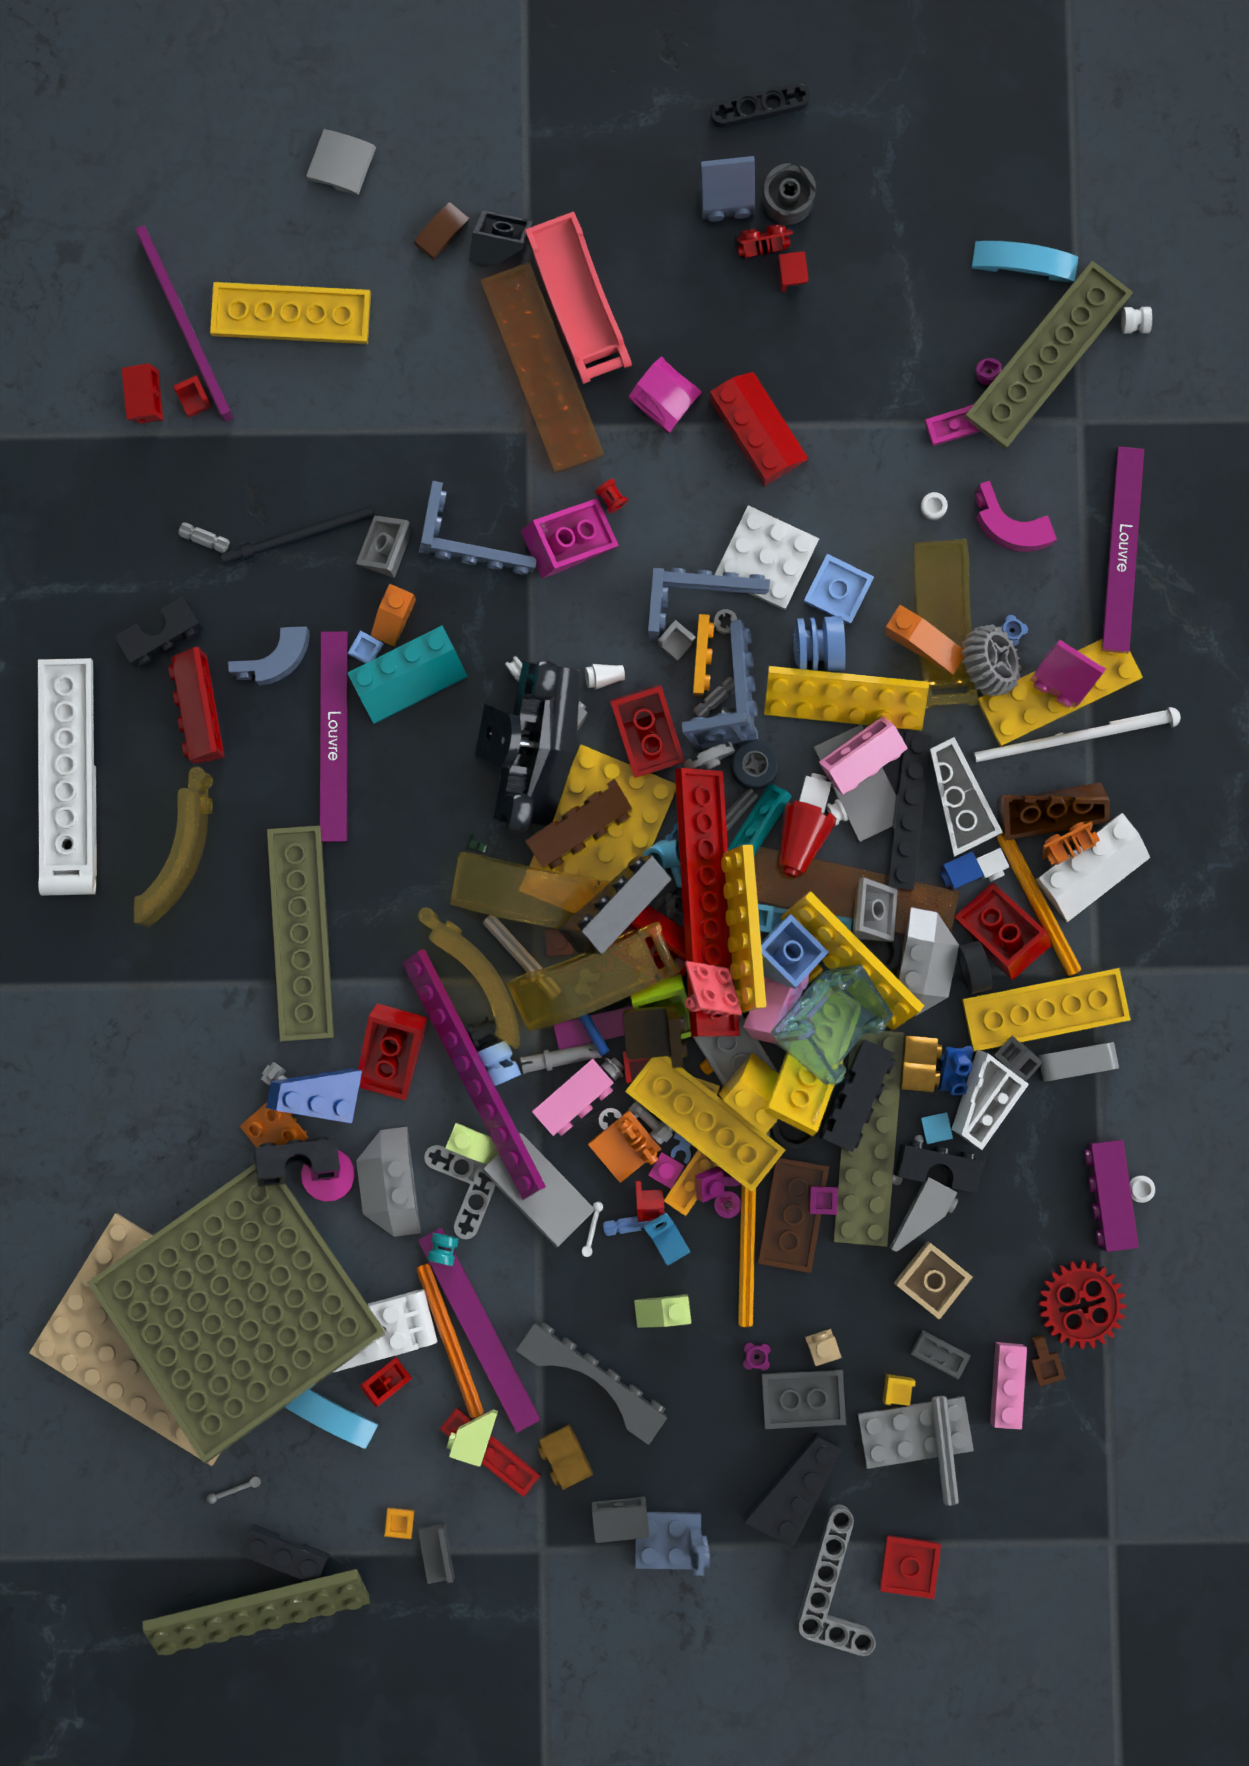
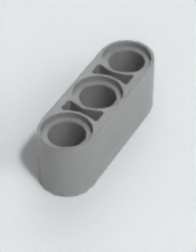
M1114 1042L1038 1055L1043 1061L1040 1065L1043 1082L1119 1068Z

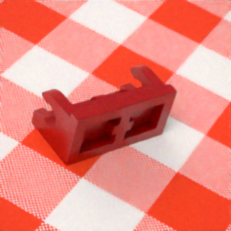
M149 363L122 368L126 419L129 421L136 420L137 423L164 421L159 370Z

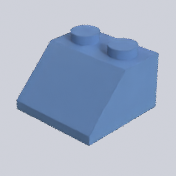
M791 914L779 922L761 941L764 976L792 989H795L828 954V951Z

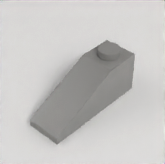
M926 1177V1182L922 1183L889 1248L896 1252L943 1219L947 1212L952 1213L958 1203V1199L955 1198L958 1192Z

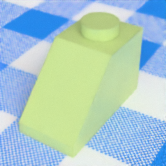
M455 1123L446 1149L487 1165L499 1154L489 1135Z
M688 1294L634 1300L637 1328L691 1324Z
M493 1409L460 1426L456 1434L451 1432L446 1447L451 1450L449 1457L480 1467L498 1411Z

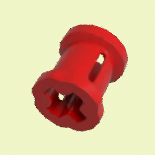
M614 479L606 481L595 491V494L601 496L608 506L607 511L609 514L618 511L629 501L617 489Z

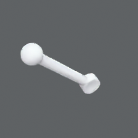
M601 1202L593 1204L595 1211L586 1246L582 1249V1254L585 1257H589L592 1254L593 1236L599 1212L603 1210Z

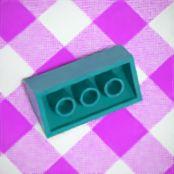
M443 626L348 672L373 724L468 677Z

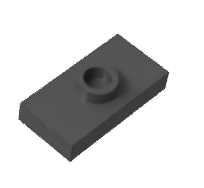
M924 1330L920 1332L910 1352L911 1355L958 1380L971 1355Z

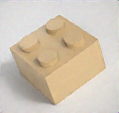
M926 1241L894 1281V1284L940 1320L972 1279V1276L934 1245Z

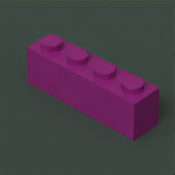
M1124 1140L1087 1144L1088 1150H1084V1159L1086 1166H1090L1091 1176L1088 1177V1187L1090 1193L1094 1192L1095 1203H1092L1091 1207L1094 1220L1098 1219L1099 1230L1095 1231L1097 1245L1101 1246L1102 1251L1105 1252L1139 1248Z

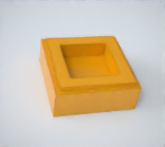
M387 1508L384 1537L411 1539L415 1510Z

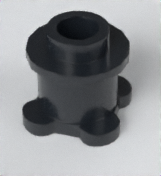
M488 1016L480 1023L467 1025L477 1049L482 1048V1044L492 1040L498 1041L497 1035L501 1034L495 1019L490 1021Z

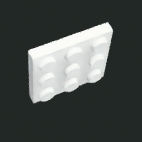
M748 505L715 575L723 576L724 572L738 573L739 577L749 578L750 574L764 575L765 579H770L769 592L765 595H750L785 611L819 538Z

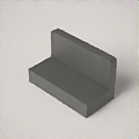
M645 1496L592 1502L596 1543L649 1537Z
M442 1523L418 1528L427 1584L446 1580L447 1583H453L455 1574L446 1524Z

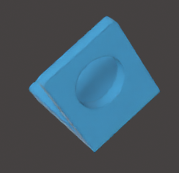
M667 1213L643 1226L653 1239L667 1265L690 1253L675 1223ZM664 1222L660 1227L653 1229L659 1223Z

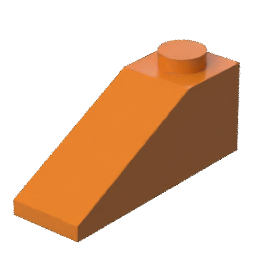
M901 605L898 606L886 625L885 636L951 675H954L964 659V656L961 654V651L964 650L925 619Z

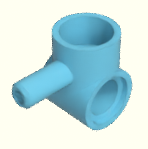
M679 839L661 840L644 851L643 856H653L664 870L671 868L677 887H682Z

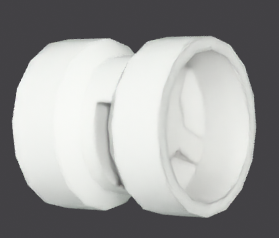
M1123 307L1121 314V330L1123 334H1131L1137 330L1140 333L1151 332V307H1141L1139 310H1134L1132 307Z

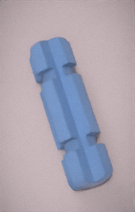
M637 1216L618 1219L617 1222H614V1220L605 1221L603 1223L604 1234L611 1236L616 1235L617 1232L623 1234L641 1231V1228H644L643 1226L651 1221L638 1222Z

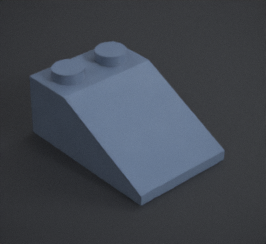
M754 156L701 162L699 195L702 219L715 222L723 220L724 217L734 216L737 219L749 217L750 214H754Z

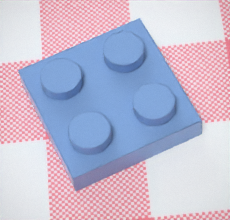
M827 554L803 602L832 617L842 616L843 622L851 625L874 576Z

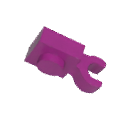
M717 1166L695 1175L696 1197L702 1203L724 1194V1186H738L741 1184Z

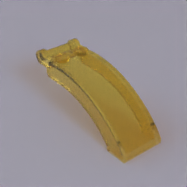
M967 539L914 542L915 614L925 619L963 648L962 642L965 641V636L972 631L969 594L970 561ZM918 655L921 681L929 682L926 708H932L933 705L968 703L969 706L977 705V689L975 688V683L970 682L969 674L965 672L967 670L965 664L961 662L954 675H951ZM967 687L966 693L932 695V689Z
M193 767L189 771V788H182L178 791L177 829L170 855L162 871L142 895L134 898V923L141 926H151L172 908L186 890L199 865L206 841L208 814H212V798H208V788L213 784L212 776L205 773L200 767Z
M459 852L450 904L500 918L559 929L611 881L529 867L490 858L485 855Z
M430 908L421 909L418 914L419 920L433 930L429 936L430 941L459 960L473 974L483 988L495 1016L497 1027L495 1035L519 1050L522 1037L516 1008L503 979L495 967L471 942L460 935L463 930L448 920L443 924L438 920L437 914Z
M660 922L652 923L640 930H633L618 937L603 954L584 953L556 965L528 972L507 982L528 1031L549 1027L591 1013L679 973L681 970L678 963H674L661 934L663 929ZM649 936L652 937L664 964V967L659 970L644 940Z

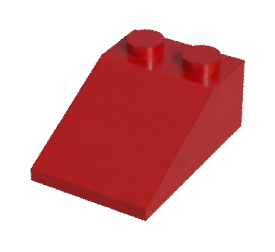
M660 684L610 700L634 778L685 762Z
M994 883L989 885L954 916L955 920L974 941H980L985 954L1011 980L1015 979L1051 947L1048 932Z
M378 1003L375 1005L368 1017L358 1070H362L359 1088L406 1101L421 1050L428 1017Z

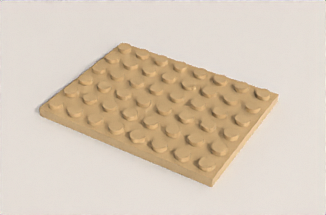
M116 1213L29 1353L200 1459L87 1284L89 1280L153 1236ZM219 1455L207 1462V1464L213 1466Z

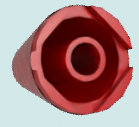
M789 801L786 803L778 867L782 869V874L791 878L804 875L835 826L837 818L829 812L827 817L821 814L822 808L806 802L794 801L792 805Z

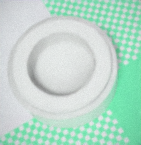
M929 493L921 502V513L929 520H938L944 516L947 510V500L940 493Z

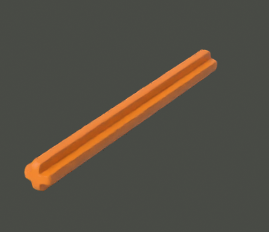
M429 1263L423 1264L416 1269L421 1285L425 1291L469 1416L471 1418L479 1417L484 1413L474 1382L431 1265Z

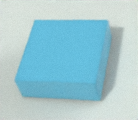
M947 1112L920 1118L926 1144L953 1139Z

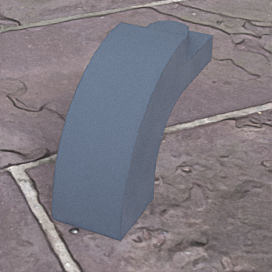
M307 626L280 628L279 643L269 656L260 660L228 662L229 673L232 676H236L237 680H250L252 675H255V681L258 685L271 684L285 678L297 668L305 656L310 638L309 629Z

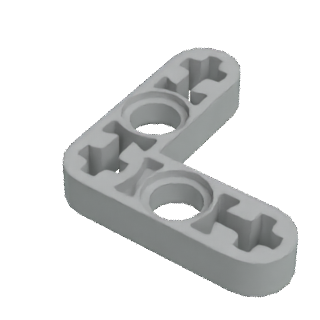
M441 1145L431 1146L427 1149L424 1156L425 1162L430 1168L470 1184L456 1218L454 1231L461 1239H471L479 1230L496 1187L493 1182L488 1181L484 1188L490 1190L488 1195L481 1190L473 1189L474 1184L480 1187L482 1178L479 1177V1173H484L482 1170L487 1164L448 1150ZM437 1149L441 1150V1156L449 1159V1153L453 1154L455 1157L450 1162L449 1171L444 1169L447 1163L438 1161L436 1165L433 1164V1158L429 1157L430 1153H435ZM459 1159H464L469 1164V1170L464 1175H460L454 1170V1164ZM479 1194L483 1197L484 1205L481 1209L475 1210L470 1207L469 1198L472 1195ZM464 1209L471 1214L480 1215L478 1220L474 1217L472 1218L470 1226L474 1227L473 1232L468 1231L466 1234L461 1233L462 1228L459 1227V1223H465L468 1215L463 1214Z

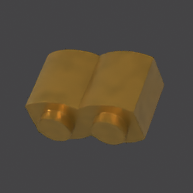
M904 1036L901 1090L934 1092V1087H939L940 1071H936V1061H941L942 1045L938 1044L937 1038Z
M570 1424L540 1438L541 1445L537 1446L542 1459L544 1461L549 1460L553 1468L549 1473L556 1486L561 1485L564 1490L593 1475L591 1466Z

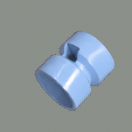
M507 1040L477 1052L494 1086L521 1075L516 1061L510 1059L513 1053Z

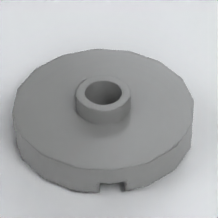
M730 742L726 743V745L720 744L699 753L696 756V760L692 761L689 758L684 762V766L690 769L705 768L709 770L720 765V761L735 753V750Z

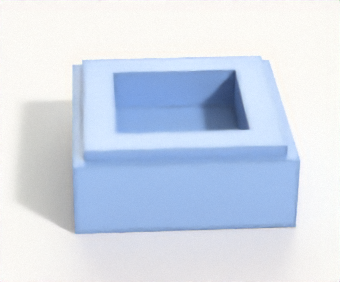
M360 631L348 651V655L366 664L377 658L384 643Z

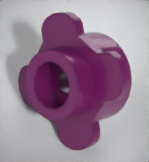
M747 1343L744 1346L746 1359L743 1361V1366L748 1370L752 1368H760L762 1371L767 1370L770 1366L768 1362V1354L771 1351L769 1345L762 1344L758 1346L753 1345V1343ZM755 1354L759 1355L758 1359L754 1358Z

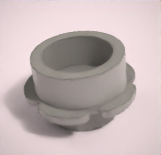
M615 1057L611 1060L605 1058V1062L600 1066L601 1069L613 1081H616L619 1077L623 1078L624 1074L622 1071L625 1069L624 1066Z

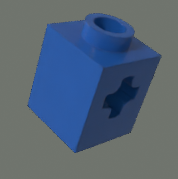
M973 851L942 865V872L939 873L945 887L950 886L951 891L984 876Z

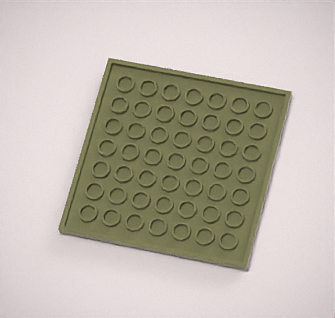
M255 1164L87 1282L198 1456L205 1464L387 1334L287 1184L258 1187Z

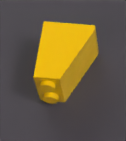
M752 1052L718 1094L723 1101L764 1135L778 1120V1118L766 1113L765 1109L779 1074Z

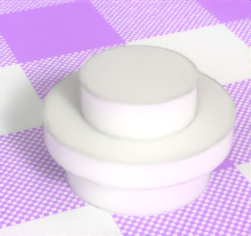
M1136 1176L1131 1179L1132 1199L1140 1203L1151 1200L1155 1193L1153 1181L1146 1176Z

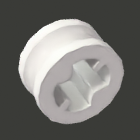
M514 656L511 663L506 662L505 665L519 682L522 663Z
M836 799L832 805L830 803L826 804L828 814L830 812L837 818L835 826L839 825L841 820L844 822L848 821L846 811L839 799Z
M607 1108L602 1111L599 1116V1124L602 1129L608 1128V1124L603 1122L604 1115L608 1116V1112H613L614 1117L618 1119L622 1116L617 1109Z

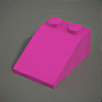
M598 498L535 519L521 530L531 556L536 559V567L542 579L565 571L619 546Z
M1059 640L1045 655L1030 680L1034 682L1033 686L1037 690L1045 694L1050 692L1056 696V701L1064 707L1070 708L1072 706L1075 708L1081 703L1106 669Z

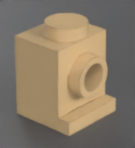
M831 1329L805 1337L815 1366L841 1358Z

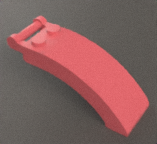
M571 212L525 229L545 291L582 383L590 382L591 378L617 368L624 367L625 369L632 366L623 337L603 292L575 213ZM617 352L619 354L617 358L587 369L585 367L587 363Z

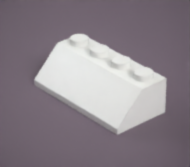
M1123 813L1116 816L1096 832L1100 841L1096 843L1095 847L1083 851L1081 848V854H1078L1076 849H1074L1073 858L1068 854V860L1059 865H1053L1035 879L1041 891L1066 922L1070 921L1150 858L1139 833Z

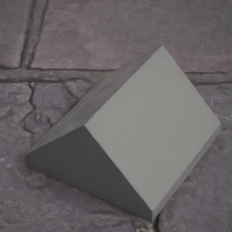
M374 516L356 564L395 578L413 531L410 522L402 519Z
M864 877L859 878L856 885L852 933L858 939L894 942L897 889Z

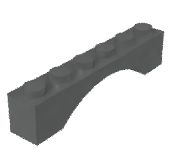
M543 1321L541 1324L534 1322L516 1348V1351L537 1366L567 1367L582 1372L594 1379L607 1390L616 1402L623 1416L626 1429L649 1445L667 1419V1414L664 1413L666 1408L653 1399L651 1402H648L641 1397L643 1392L633 1384H630L629 1387L619 1381L622 1377L612 1369L608 1368L605 1371L598 1366L599 1361L586 1352L583 1356L575 1350L577 1345L568 1338L559 1339L553 1334L555 1329Z

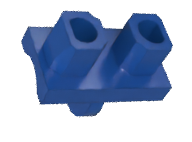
M965 1046L960 1049L945 1048L941 1061H939L942 1066L938 1087L940 1091H949L953 1096L966 1094L968 1074L972 1069L973 1049L971 1046Z

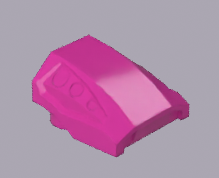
M661 356L636 384L629 395V400L670 434L689 407L702 395V392L678 373Z

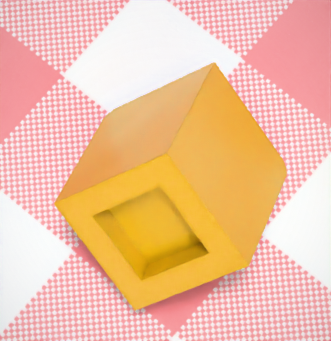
M886 1374L882 1397L883 1403L885 1405H891L892 1403L910 1406L912 1386L915 1387V1380L910 1377Z

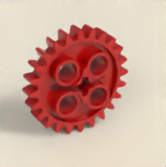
M1080 1260L1079 1267L1077 1268L1075 1263L1070 1261L1068 1270L1060 1265L1059 1270L1061 1274L1058 1275L1051 1271L1050 1274L1054 1280L1052 1282L1043 1281L1048 1287L1047 1291L1039 1290V1293L1045 1296V1300L1037 1302V1304L1045 1307V1310L1039 1312V1315L1048 1318L1044 1321L1043 1326H1053L1049 1334L1054 1336L1060 1333L1058 1337L1060 1343H1063L1068 1338L1069 1347H1073L1076 1341L1080 1349H1084L1086 1342H1088L1091 1348H1095V1340L1105 1344L1104 1335L1106 1334L1113 1338L1112 1327L1121 1329L1116 1320L1125 1319V1316L1119 1313V1309L1127 1308V1305L1119 1303V1299L1124 1298L1126 1295L1116 1291L1122 1284L1119 1282L1112 1284L1115 1275L1110 1273L1104 1276L1106 1268L1102 1266L1096 1271V1263L1091 1262L1087 1268L1085 1261ZM1091 1281H1095L1098 1285V1290L1094 1295H1088L1086 1292V1285ZM1065 1287H1069L1072 1291V1296L1068 1301L1063 1302L1060 1299V1291ZM1101 1297L1105 1298L1104 1302L1085 1305L1084 1311L1077 1307L1063 1312L1059 1311L1060 1307L1079 1304L1080 1298L1087 1302ZM1101 1307L1104 1310V1318L1099 1322H1095L1092 1318L1093 1311ZM1076 1314L1078 1316V1324L1073 1328H1069L1066 1324V1319L1069 1315Z

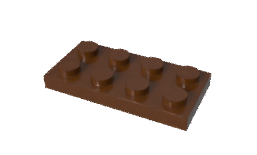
M785 1158L777 1160L773 1170L758 1264L811 1273L821 1214L809 1213L810 1186L826 1187L829 1166Z

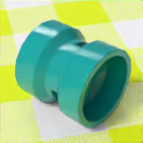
M433 1233L431 1240L433 1248L429 1251L427 1260L453 1266L455 1259L453 1252L458 1246L459 1238Z

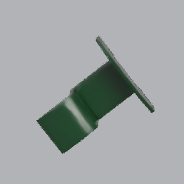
M472 834L465 851L470 847L486 853L488 846L472 840Z

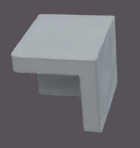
M675 620L659 638L658 646L678 662L695 643L696 637Z

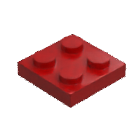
M886 1535L879 1590L881 1592L934 1599L941 1543Z

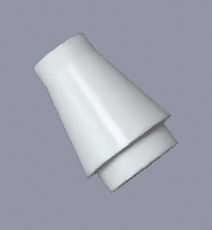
M591 664V667H585L587 687H594L597 690L610 684L624 681L625 672L623 665Z

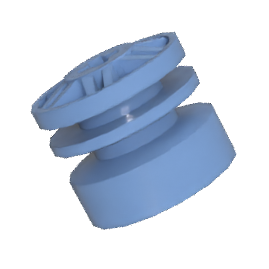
M842 616L824 617L822 629H817L815 619L810 618L809 630H805L803 618L796 619L793 633V656L797 669L806 670L807 662H810L811 670L817 671L818 662L823 661L826 672L845 671V632Z

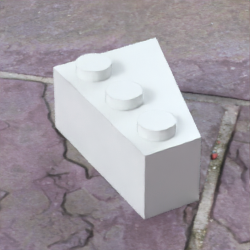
M977 1049L966 1083L968 1086L965 1095H962L951 1130L971 1145L983 1150L1029 1084L991 1055Z

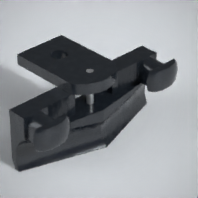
M523 660L513 713L498 706L484 703L475 755L503 768L494 819L506 822V829L508 831L523 833L528 830L530 824L547 826L554 820L576 754L581 670L557 666L550 661H539L536 663ZM522 730L530 731L528 741L521 740ZM520 746L527 747L526 754L518 753Z

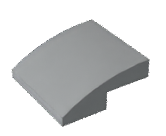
M324 129L306 177L312 182L331 185L338 191L359 195L376 146L349 135Z

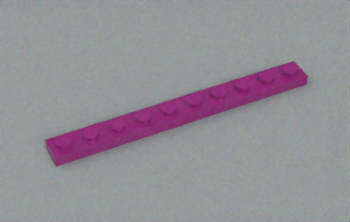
M425 949L417 951L402 962V965L522 1200L527 1199L546 1188Z

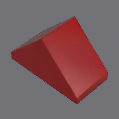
M395 1357L363 1381L360 1388L376 1408L412 1378L398 1358Z

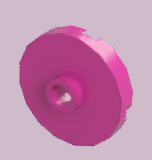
M338 1150L340 1163L339 1178L312 1181L309 1167L303 1164L301 1171L302 1184L306 1191L315 1199L325 1202L335 1201L345 1196L352 1188L355 1180V1168L350 1157L342 1151Z

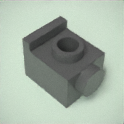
M1011 1036L994 1055L1025 1082L1043 1063L1040 1058L1014 1036Z

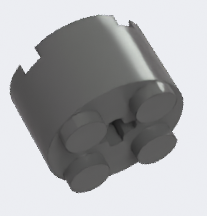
M791 163L781 164L772 169L765 180L762 195V204L767 215L782 226L796 224L804 220L811 212L816 194L814 177L805 167L791 165Z

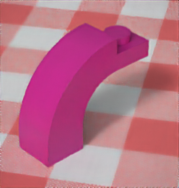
M990 481L979 484L976 490L977 493H975V500L978 507L983 508V511L978 513L976 520L983 532L992 541L1004 548L1020 552L1037 551L1052 546L1056 542L1057 538L1048 515L1029 522L1012 520L1001 510Z

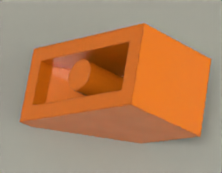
M389 584L378 608L371 637L395 648L416 602L414 594Z

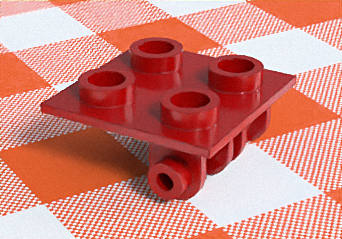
M781 224L766 226L767 231L764 232L756 231V229L741 231V236L735 237V240L742 244L737 246L738 255L744 256V258L758 255L755 241H757L759 254L763 255L761 240H765L766 251L769 254L771 252L769 238L772 252L784 251L786 247H790L789 236H784L793 234V231Z

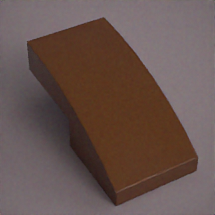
M449 202L427 224L413 244L434 260L450 245L451 239L468 224L469 218Z

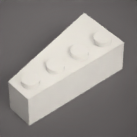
M955 737L931 748L930 753L952 851L955 857L1003 832Z

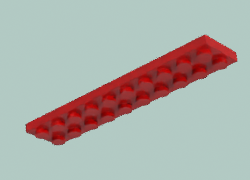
M690 768L675 769L686 961L729 968L730 971L732 964V953L728 949L730 928L726 923L728 904L723 892L726 880L725 873L721 867V861L724 857L723 853L728 851L723 771ZM687 971L688 997H691L694 992ZM689 1010L691 1037L740 1036L738 1015L732 1014L728 1017H723L720 1014L711 1015L704 1014L702 1011L692 1012Z

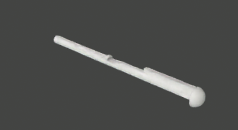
M1168 707L1167 710L1111 721L1109 722L1110 725L1066 734L1058 733L1051 737L974 752L975 762H981L1170 723L1171 727H1175L1179 724L1181 716L1177 709Z

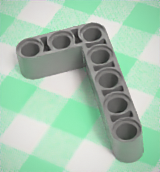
M835 1505L830 1508L826 1517L798 1614L797 1625L800 1634L807 1640L859 1656H867L873 1652L876 1643L870 1629L863 1625L828 1615L854 1523L853 1516L846 1506ZM837 1513L847 1514L848 1518L845 1524H834L833 1519ZM831 1539H836L840 1542L839 1548L833 1552L826 1549L827 1542ZM822 1566H830L832 1568V1573L829 1577L822 1578L818 1575V1571ZM816 1592H821L825 1595L824 1601L820 1604H813L810 1601L811 1596ZM807 1619H814L817 1621V1626L815 1629L807 1631L803 1628V1623ZM833 1627H840L843 1629V1634L841 1637L834 1639L829 1636L830 1630ZM860 1635L869 1637L868 1644L863 1647L855 1644L856 1638Z

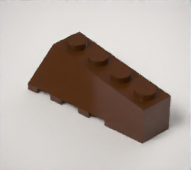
M615 779L607 783L609 787L607 790L593 793L583 802V806L573 807L561 817L560 821H553L525 841L544 870L548 867L550 870L555 869L564 862L562 859L570 852L573 856L586 848L585 842L591 838H594L595 841L608 833L606 828L614 823L619 826L631 818L629 813L632 812V807Z
M1101 782L1033 795H1001L997 800L998 823L1005 841L1067 830L1080 822L1087 824L1092 821L1093 825L1110 822V800Z

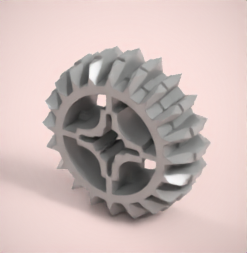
M992 624L977 627L965 636V641L962 642L964 648L961 651V654L964 656L962 663L966 666L967 670L965 672L969 674L970 682L975 683V688L980 689L983 695L988 694L990 697L1003 695L1013 690L1018 685L1017 680L1021 678L1019 671L1022 668L1018 663L1020 658L1017 656V649L1013 646V640L1008 639V633L1002 632L1000 627H995Z

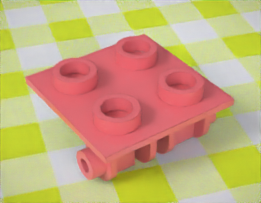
M689 961L685 962L694 992L685 1002L686 1007L690 1011H702L704 1014L711 1015L720 1014L723 1017H728L732 1014L742 1015L729 968Z

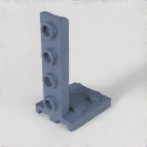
M432 481L419 553L428 555L430 552L435 553V557L450 560L451 557L461 558L462 563L476 565L477 562L487 563L488 568L502 570V567L512 568L514 573L528 575V572L534 571L536 567V559L534 557L438 538L442 517H438L437 513L443 512L447 492L442 491V482Z
M653 568L648 626L649 640L658 641L660 634H664L666 631V613H662V608L668 607V587L765 595L769 592L770 579H765V576L760 574H750L749 578L739 577V574L734 572H724L723 576L712 575V572L708 570H697L696 574L686 573V570L681 568H671L670 572L664 571V568Z
M740 619L734 620L730 624L737 713L722 712L715 717H694L690 721L682 722L684 735L697 751L707 750L720 744L726 745L728 742L732 743V745L758 740V731L754 726L757 706L755 701L752 700V692H755V682L753 676H750V668H753V657L751 652L748 651V644H751L752 639L749 628H745Z
M647 1512L649 1537L636 1539L635 1569H692V1575L704 1576V1568H709L710 1555L707 1536H702L701 1513Z

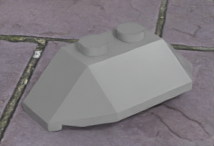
M911 907L896 978L924 1005L923 1009L915 1015L917 1016L948 998L959 944L937 912Z
M408 1127L380 1130L356 1160L363 1215L394 1237L421 1233Z

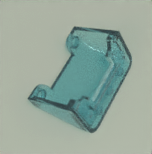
M861 964L834 968L821 974L773 1028L771 1035L783 1049L822 1083L835 1085L843 1080L846 1072L845 1066L840 1062L864 1034L882 1032L887 1027V1022L892 1018L893 1014Z

